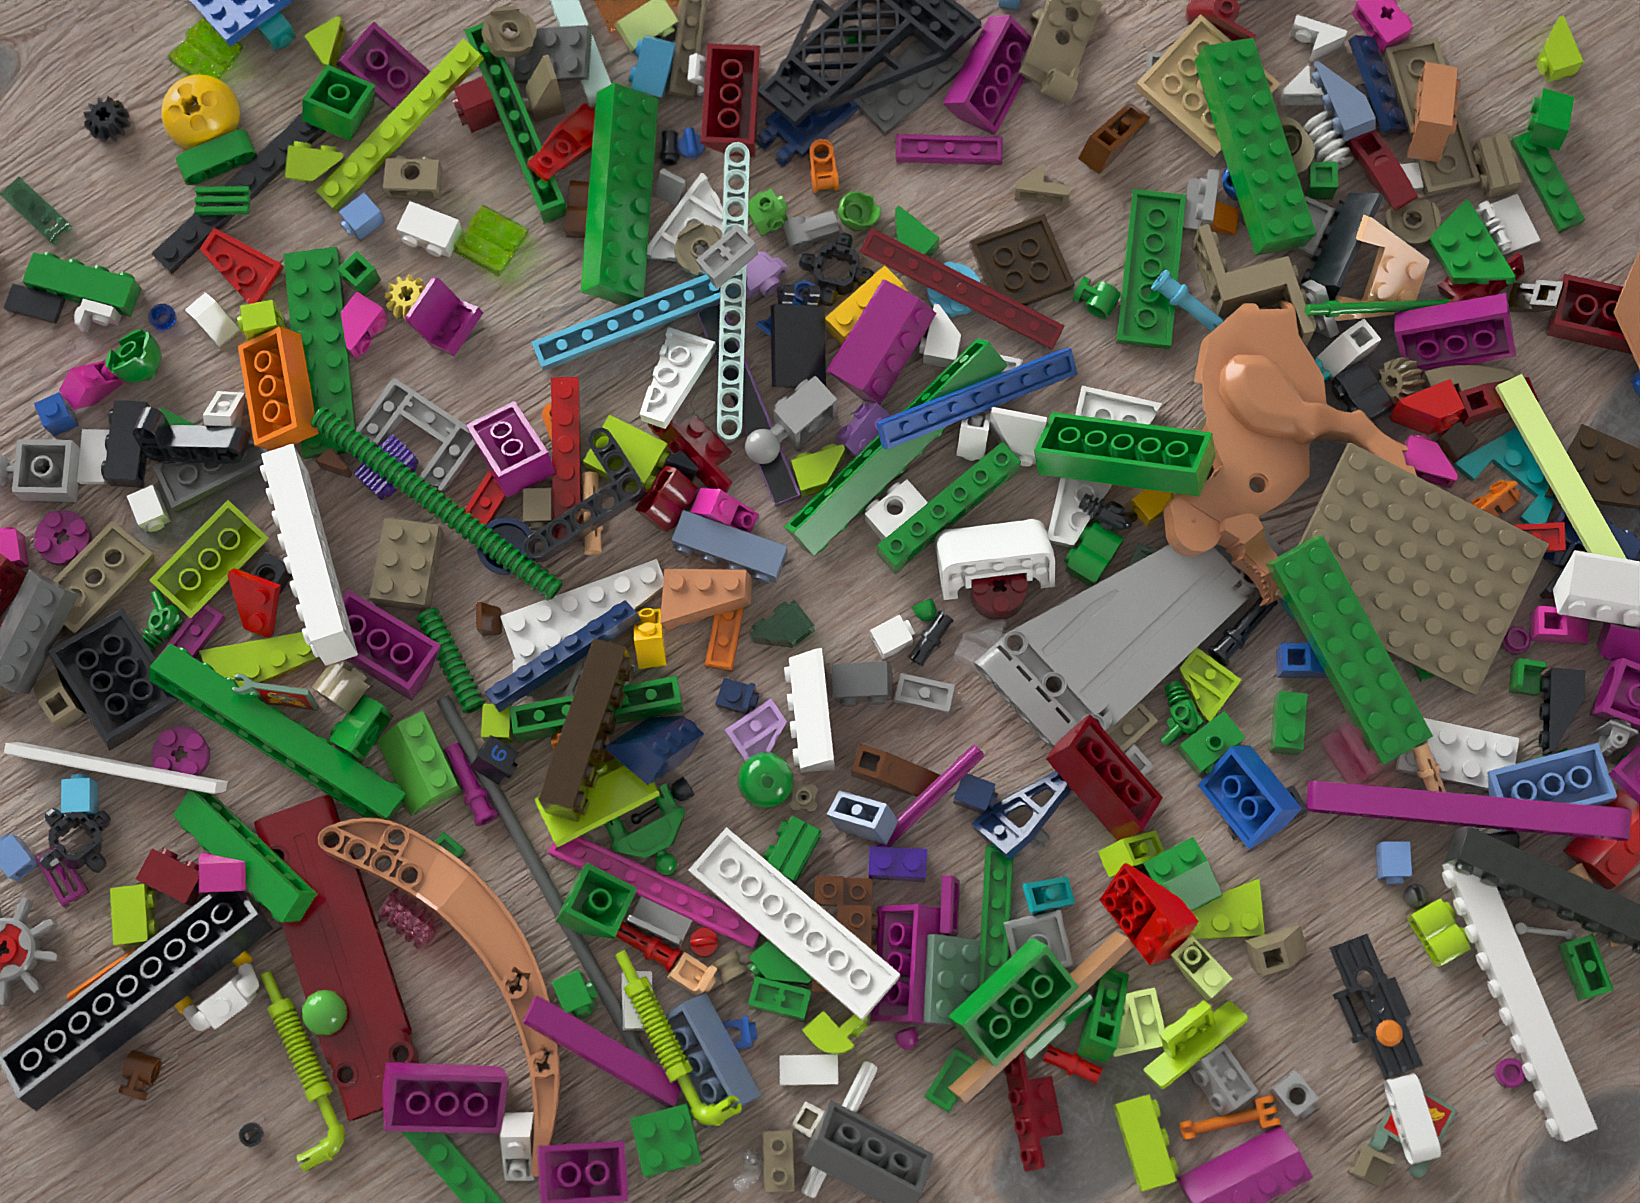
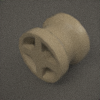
M738 951L731 952L712 964L722 975L720 980L723 985L740 978L748 972L746 966L741 965L739 961L740 955Z

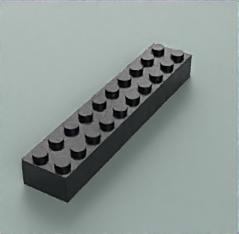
M247 889L242 891L211 892L1 1053L0 1066L17 1098L37 1112L269 933L273 928Z

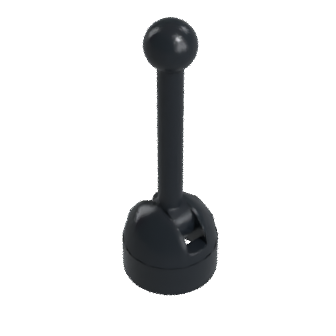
M684 776L672 784L671 794L676 800L685 801L695 796ZM655 803L641 813L632 814L631 822L639 824L643 817L659 808L658 804Z

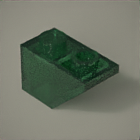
M793 599L789 603L785 601L773 610L775 614L767 620L765 618L758 620L751 627L750 639L755 644L794 648L815 632V627Z

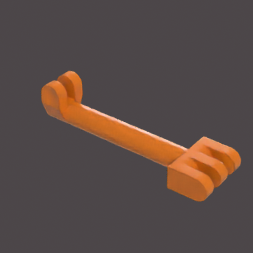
M1274 1095L1253 1099L1254 1109L1192 1123V1120L1180 1122L1181 1136L1183 1140L1195 1138V1134L1258 1120L1260 1129L1281 1124L1280 1118H1273L1269 1121L1267 1118L1268 1114L1278 1112L1277 1107L1267 1109L1264 1107V1103L1275 1101Z

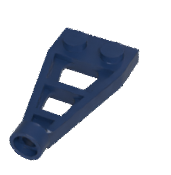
M1055 771L995 804L993 810L989 808L971 823L972 827L989 844L1010 860L1034 839L1072 789ZM1048 789L1054 795L1043 807H1040L1031 800L1035 795ZM1026 806L1033 812V815L1025 826L1018 828L1007 819V815L1019 807Z

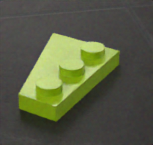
M1260 878L1225 891L1220 898L1193 911L1192 913L1199 922L1186 940L1191 936L1196 940L1265 935Z

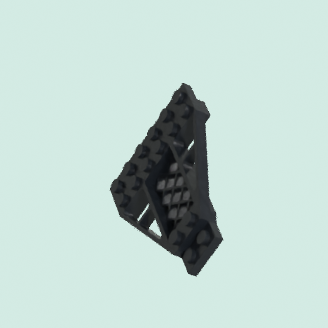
M813 0L786 58L781 61L777 72L757 90V93L762 100L793 126L797 127L811 113L818 115L945 62L982 28V21L955 0H848L837 11L823 0ZM874 3L877 6V11H861V8L865 4ZM818 10H821L830 17L805 39ZM877 19V27L862 28V20ZM880 19H893L896 21V26L880 27ZM847 20H858L859 28H843V24ZM877 35L878 43L862 44V36ZM881 35H889L881 42ZM859 36V44L843 45V37ZM908 36L916 37L936 53L907 66H903L889 55ZM829 37H840V45H825V40ZM859 52V60L844 61L843 53ZM862 52H870V53L862 60ZM840 53V61L825 62V54ZM810 54H821V62H806V58ZM881 62L886 63L895 70L854 87ZM840 69L839 78H825V70ZM844 69H852L844 76ZM812 70H821L822 78Z

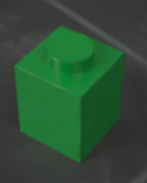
M358 251L337 268L343 281L355 292L357 291L363 296L381 281L375 267Z

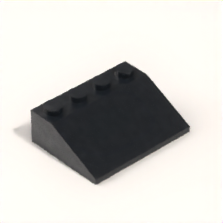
M123 608L48 650L56 669L109 751L136 736L179 701L178 698L149 681V668L156 658Z

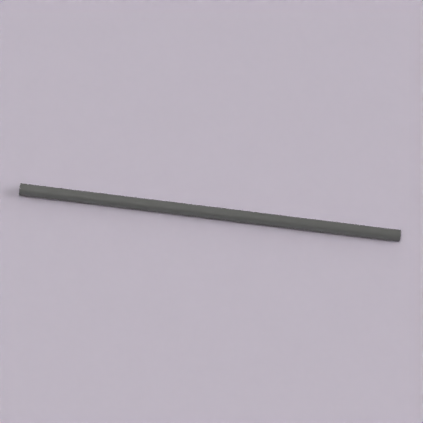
M444 696L437 701V704L472 764L479 752V748L450 696ZM476 772L557 918L564 901L500 786ZM560 924L628 1049L652 1062L636 1031L623 1030L622 1006L582 934Z

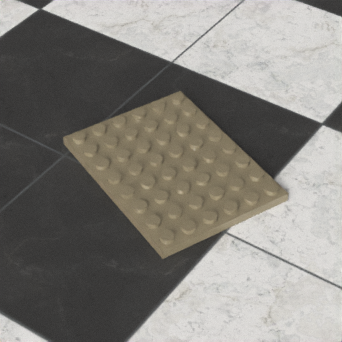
M1353 443L1347 444L1299 542L1301 544L1314 536H1324L1388 653L1471 695H1477L1549 543ZM1277 588L1274 595L1285 600L1279 588Z

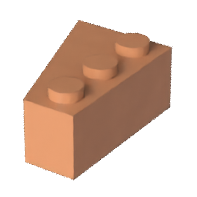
M1425 62L1419 79L1414 111H1416L1415 125H1412L1410 133L1414 136L1408 148L1407 157L1439 163L1448 136L1455 133L1457 118H1453V115H1456L1459 105V99L1455 98V95H1458L1461 79H1457L1458 67Z
M664 569L660 623L669 631L676 629L677 626L690 622L695 623L715 614L721 615L750 606L753 578L747 570Z

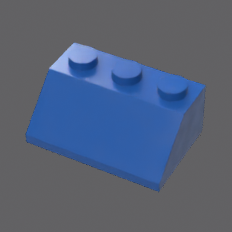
M1251 745L1231 746L1212 768V772L1208 773L1198 784L1199 788L1248 849H1252L1284 829L1302 809Z

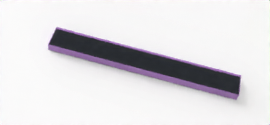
M720 303L697 312L707 339L716 343L717 349L713 355L717 364L719 361ZM726 316L724 318L726 324L731 326L728 316ZM728 341L724 344V349L728 353H736L739 350V345L735 341ZM744 357L742 426L748 437L755 430H770L773 426ZM727 368L723 372V376L729 381H733L739 376L734 368ZM730 395L734 406L738 404L736 397ZM780 445L779 454L772 462L758 464L775 507L801 498Z

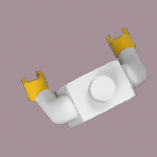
M245 950L231 962L239 968V973L196 1006H194V1002L187 995L175 1004L174 1007L180 1014L184 1015L195 1030L204 1031L210 1026L214 1030L246 1007L258 995L256 990L258 989L259 982L253 966L250 964L253 957Z

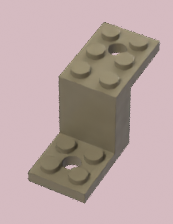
M1209 224L1199 226L1192 244V250L1213 312L1222 319L1229 317L1244 303H1254L1259 308L1277 303L1279 305L1280 300H1286L1295 308L1298 334L1307 347L1316 329V322L1313 315H1306L1305 313L1307 296L1305 290L1299 287L1297 281L1299 279L1298 270L1295 264H1291L1289 256L1226 273L1228 271L1226 260L1223 256L1220 257L1217 249L1219 248L1217 234L1211 232Z

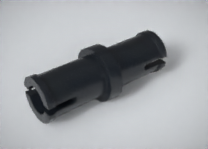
M939 611L926 631L923 630L920 634L922 638L911 654L908 655V658L915 663L918 662V665L923 667L934 648L939 647L942 643L940 639L954 620L947 614L944 616V613Z

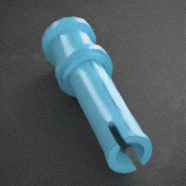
M1168 270L1163 271L1151 287L1153 291L1158 290L1169 299V303L1172 306L1179 305L1211 332L1217 328L1216 325L1219 326L1224 321L1188 292L1187 285H1181L1169 275L1170 272Z

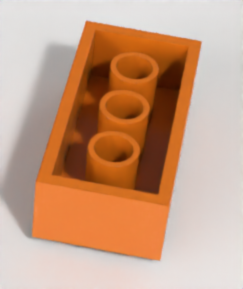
M279 326L239 345L238 350L254 446L272 451L290 444L299 443L317 435L318 428L311 426V420L315 411L301 334Z

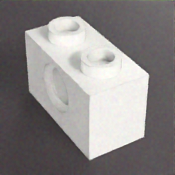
M905 480L902 484L899 482L895 483L888 489L886 497L881 501L878 499L874 500L866 508L865 522L881 540H884L928 503L908 480ZM896 505L902 509V512L898 515H892L887 509L890 506Z

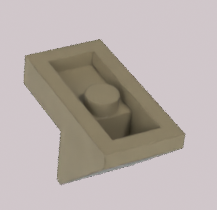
M1046 163L1016 183L1014 195L1016 200L1067 206L1070 185H1064L1060 181L1044 182Z

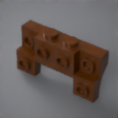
M815 876L814 902L819 906L837 907V921L877 954V942H871V930L877 931L878 913H872L873 878ZM812 978V992L829 993Z

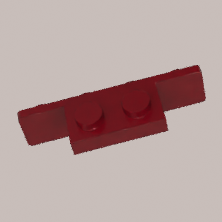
M1516 253L1506 260L1516 276L1515 281L1524 275L1525 268L1521 254ZM1447 277L1437 285L1442 295L1452 299L1448 303L1497 295L1510 284H1506V280H1489V284H1477L1474 282L1453 284L1450 278Z
M696 414L678 425L671 420L666 429L648 423L653 433L666 442L674 454L681 450L699 468L696 476L708 489H721L725 493L728 492L732 481L717 465L727 460L732 451Z
M1022 1051L1003 1070L1007 1078L1009 1101L1012 1105L1015 1120L1014 1128L1020 1147V1159L1023 1163L1024 1171L1027 1172L1045 1168L1040 1138L1063 1135V1129L1052 1076L1028 1079L1024 1053Z

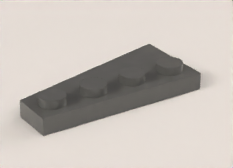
M251 439L244 457L239 463L172 462L163 465L161 462L154 464L153 468L172 509L178 512L259 471L260 466L264 465L261 454L269 452V450L254 446V440Z

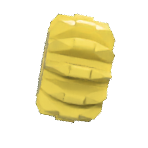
M409 274L406 277V281L397 276L398 284L389 283L388 287L391 292L385 293V298L389 301L386 305L388 310L393 311V315L397 319L403 316L405 321L407 313L426 287V285H423L421 278L413 280V277ZM411 296V299L406 301L405 298Z

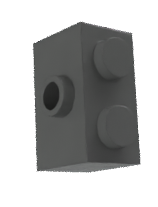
M887 661L832 664V698L845 707L857 706V702L868 701L869 705H883L885 700H893L892 666Z

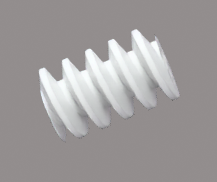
M1325 111L1311 118L1303 128L1315 145L1317 162H1338V170L1350 164L1354 157L1345 158L1351 150L1349 147L1341 149V146L1346 141L1343 138L1336 139L1341 133L1336 134L1335 130H1332V121H1327L1332 116V112Z

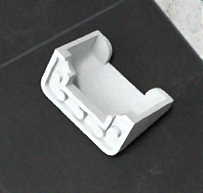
M1028 519L945 529L935 537V551L944 600L957 599V592L961 587L965 585L966 589L971 588V579L1026 573L1027 581H1033V578L1039 580L1041 588L1055 587L1054 552L1044 524L1039 520Z

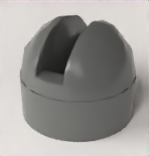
M1413 884L1406 888L1403 898L1408 906L1419 908L1427 902L1428 892L1422 885ZM1415 888L1418 889L1422 902H1418L1414 891Z

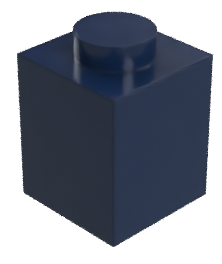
M967 773L960 780L953 803L981 814L985 813L987 808L993 810L998 793L993 792L996 784Z

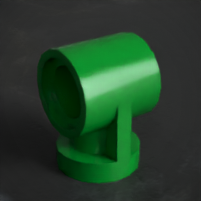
M1084 276L1077 286L1072 300L1080 303L1082 300L1086 301L1084 307L1089 313L1100 319H1107L1119 300L1121 293L1114 286L1106 282H1098L1093 287L1090 285L1091 279Z

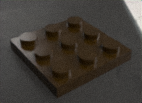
M1045 214L969 241V246L986 286L1025 306L1071 290L1075 286Z

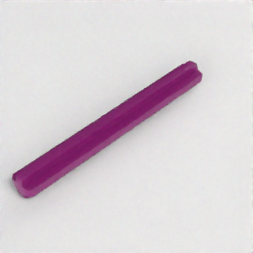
M972 745L897 816L899 821L887 845L875 842V844L879 847H890L984 758V753L976 745Z

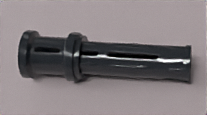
M1260 597L1233 628L1223 631V637L1215 646H1210L1207 649L1209 655L1219 664L1227 666L1230 662L1229 658L1238 649H1242L1245 646V639L1278 605L1277 600L1268 605L1260 606L1263 600Z

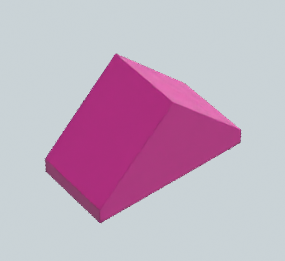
M206 853L199 854V892L246 890L245 861Z

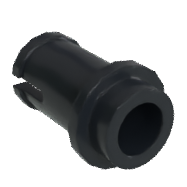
M664 130L661 134L662 152L659 153V159L663 165L673 166L680 159V154L677 152L678 132L675 130Z

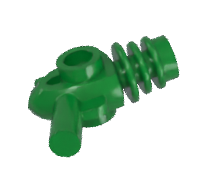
M159 590L153 591L150 594L156 608L150 612V618L147 623L150 630L144 628L145 633L141 634L151 652L155 651L153 646L158 647V643H163L161 638L167 639L175 633L177 625L182 621L178 606H167Z
M1180 681L1170 682L1164 687L1166 691L1165 696H1167L1169 701L1168 706L1171 707L1169 711L1172 717L1167 719V725L1171 729L1160 740L1167 747L1183 732L1193 735L1197 732L1198 727L1204 723V720L1197 712L1193 700L1186 694L1184 686L1181 685Z

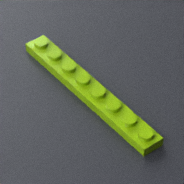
M463 38L316 192L337 211L385 162L386 158H389L454 91L453 88L457 87L484 60L482 55Z

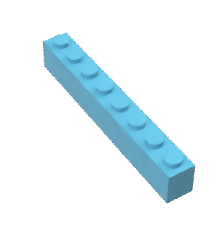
M703 275L534 340L531 343L542 371H546L719 304L721 287L716 289L712 285L710 278L707 275ZM729 287L725 291L726 295L731 299L741 295L740 290L736 287Z

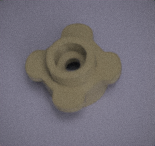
M799 783L793 784L791 791L793 793L792 801L789 803L790 808L793 811H798L799 809L808 810L809 812L815 811L817 809L815 797L818 793V787L814 784L809 786H801ZM806 795V800H802L801 796Z

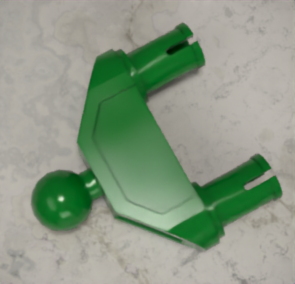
M664 784L659 786L664 798L661 793L655 797L662 812L661 818L633 833H627L619 816L612 819L614 824L610 820L604 823V826L612 839L610 846L613 851L648 859L655 855L657 858L655 861L656 870L658 873L668 876L677 869V860L674 855L667 853L665 849L674 845L686 812L681 805L677 806L668 785Z

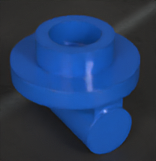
M685 128L684 135L678 142L679 152L684 157L691 159L699 157L705 148V145L700 143L701 136L694 132V128Z

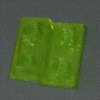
M202 17L185 32L186 39L168 54V58L171 63L189 76L202 74L220 79L243 50V45L237 41L232 46H229L206 19Z
M482 205L469 220L466 232L454 244V253L500 276L528 234V228Z

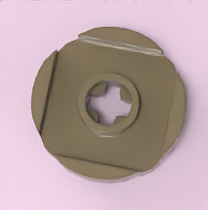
M500 6L493 9L490 15L485 18L482 36L485 44L490 48L494 56L514 58L528 54L531 51L536 37V26L533 19L528 14L525 16L523 13H520L518 8ZM505 28H509L515 34L513 36L506 35L504 33Z
M1417 194L1418 198L1396 211L1389 207L1385 215V228L1411 247H1420L1427 244L1429 237L1439 228L1441 222L1437 206L1433 202L1430 203L1424 199L1425 196ZM1409 215H1413L1414 219H1419L1415 226L1407 223L1406 220H1408Z
M693 223L682 229L677 236L674 247L675 258L680 268L694 278L703 276L704 274L696 262V259L701 256V254L695 253L697 251L696 246L700 244L702 247L707 246L709 249L722 238V231L714 225L711 227L704 225V223Z

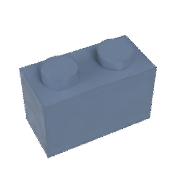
M840 790L827 813L839 831L887 845L899 821L887 804Z

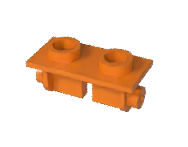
M1497 481L1490 486V491L1487 494L1475 498L1470 504L1499 517L1494 509L1496 506L1501 513H1504L1519 502L1518 498L1521 496V493L1516 488H1513L1518 483L1517 481Z

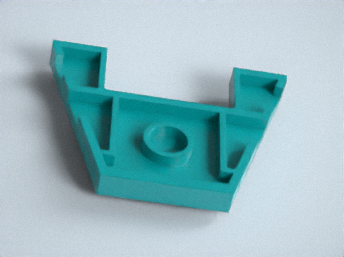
M1517 427L1458 460L1453 466L1473 482L1490 462L1493 463L1536 498L1519 520L1524 524L1546 523L1555 498L1544 497L1550 485Z

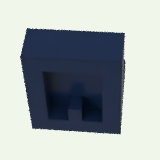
M724 678L717 697L716 706L747 715L750 708H756L760 693L756 692V685L754 683H749L748 685Z

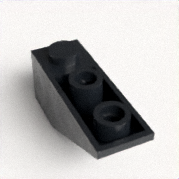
M1550 668L1544 673V676H1541L1540 692L1544 693V700L1540 704L1539 719L1543 720V731L1539 733L1538 745L1542 748V756H1548L1554 752L1583 703L1586 684L1585 670Z

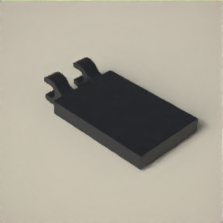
M794 285L777 287L778 304L770 306L772 387L796 388L805 379L811 380L814 376L826 387L825 306H817L820 297V287L808 286V288L802 289L803 305H792L795 295Z

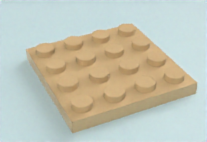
M1200 14L1136 83L1134 88L1210 155L1215 157L1222 148L1194 60L1204 46L1231 42V40ZM1264 70L1272 94L1280 83Z

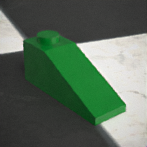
M1110 968L1096 981L1092 994L1095 1002L1088 1007L1077 1055L1105 1064L1116 1051L1129 974Z

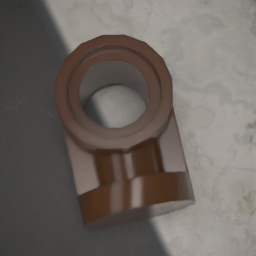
M132 1050L128 1054L122 1070V1077L129 1080L127 1085H120L118 1092L132 1098L146 1100L149 1093L143 1091L145 1085L152 1086L157 1080L162 1066V1059Z

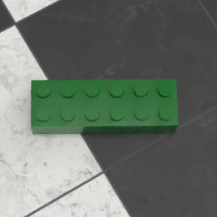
M1055 412L1051 413L1034 450L1039 475L1200 497L1216 457L1212 432Z

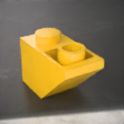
M645 608L636 611L641 621L634 624V644L638 668L666 666L664 630L660 623L661 608Z

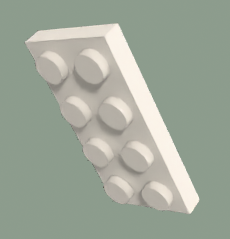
M1424 718L1433 734V737L1426 741L1429 743L1435 763H1438L1441 768L1439 774L1442 781L1489 791L1487 772L1514 765L1516 762L1519 738ZM1412 750L1398 756L1395 771L1418 775L1417 770L1419 768Z

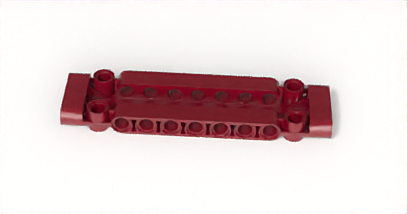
M324 795L262 817L254 822L258 837L276 854L283 852L284 862L317 893L300 921L282 923L306 1000L318 990H332L346 1004L347 1019L341 1029L331 1035L317 1036L328 1065H331L332 1079L338 1087L348 1121H354L383 1110L382 1090L386 1063H400L396 1057L397 1051L400 1048L407 1047L409 1050V1058L402 1063H420L418 1051L413 1045L410 1036L412 1035L411 1025L361 872L353 866L328 856L318 844V836L322 829L341 822L333 797ZM339 837L337 843L334 844V845H332V846H328V845H327V839H326V842H325L326 847H328V848H334V847H336V846L339 844L340 837ZM352 851L351 858L356 860V857ZM351 1067L354 1071V1077L349 1083H344L342 1072L344 1069Z

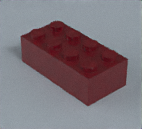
M1564 274L1559 280L1565 284L1558 309L1551 310L1546 335L1632 354L1614 315L1623 286Z

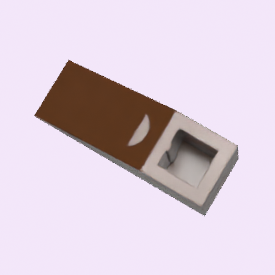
M859 744L851 769L852 777L918 797L940 776L938 773L898 756L863 744Z

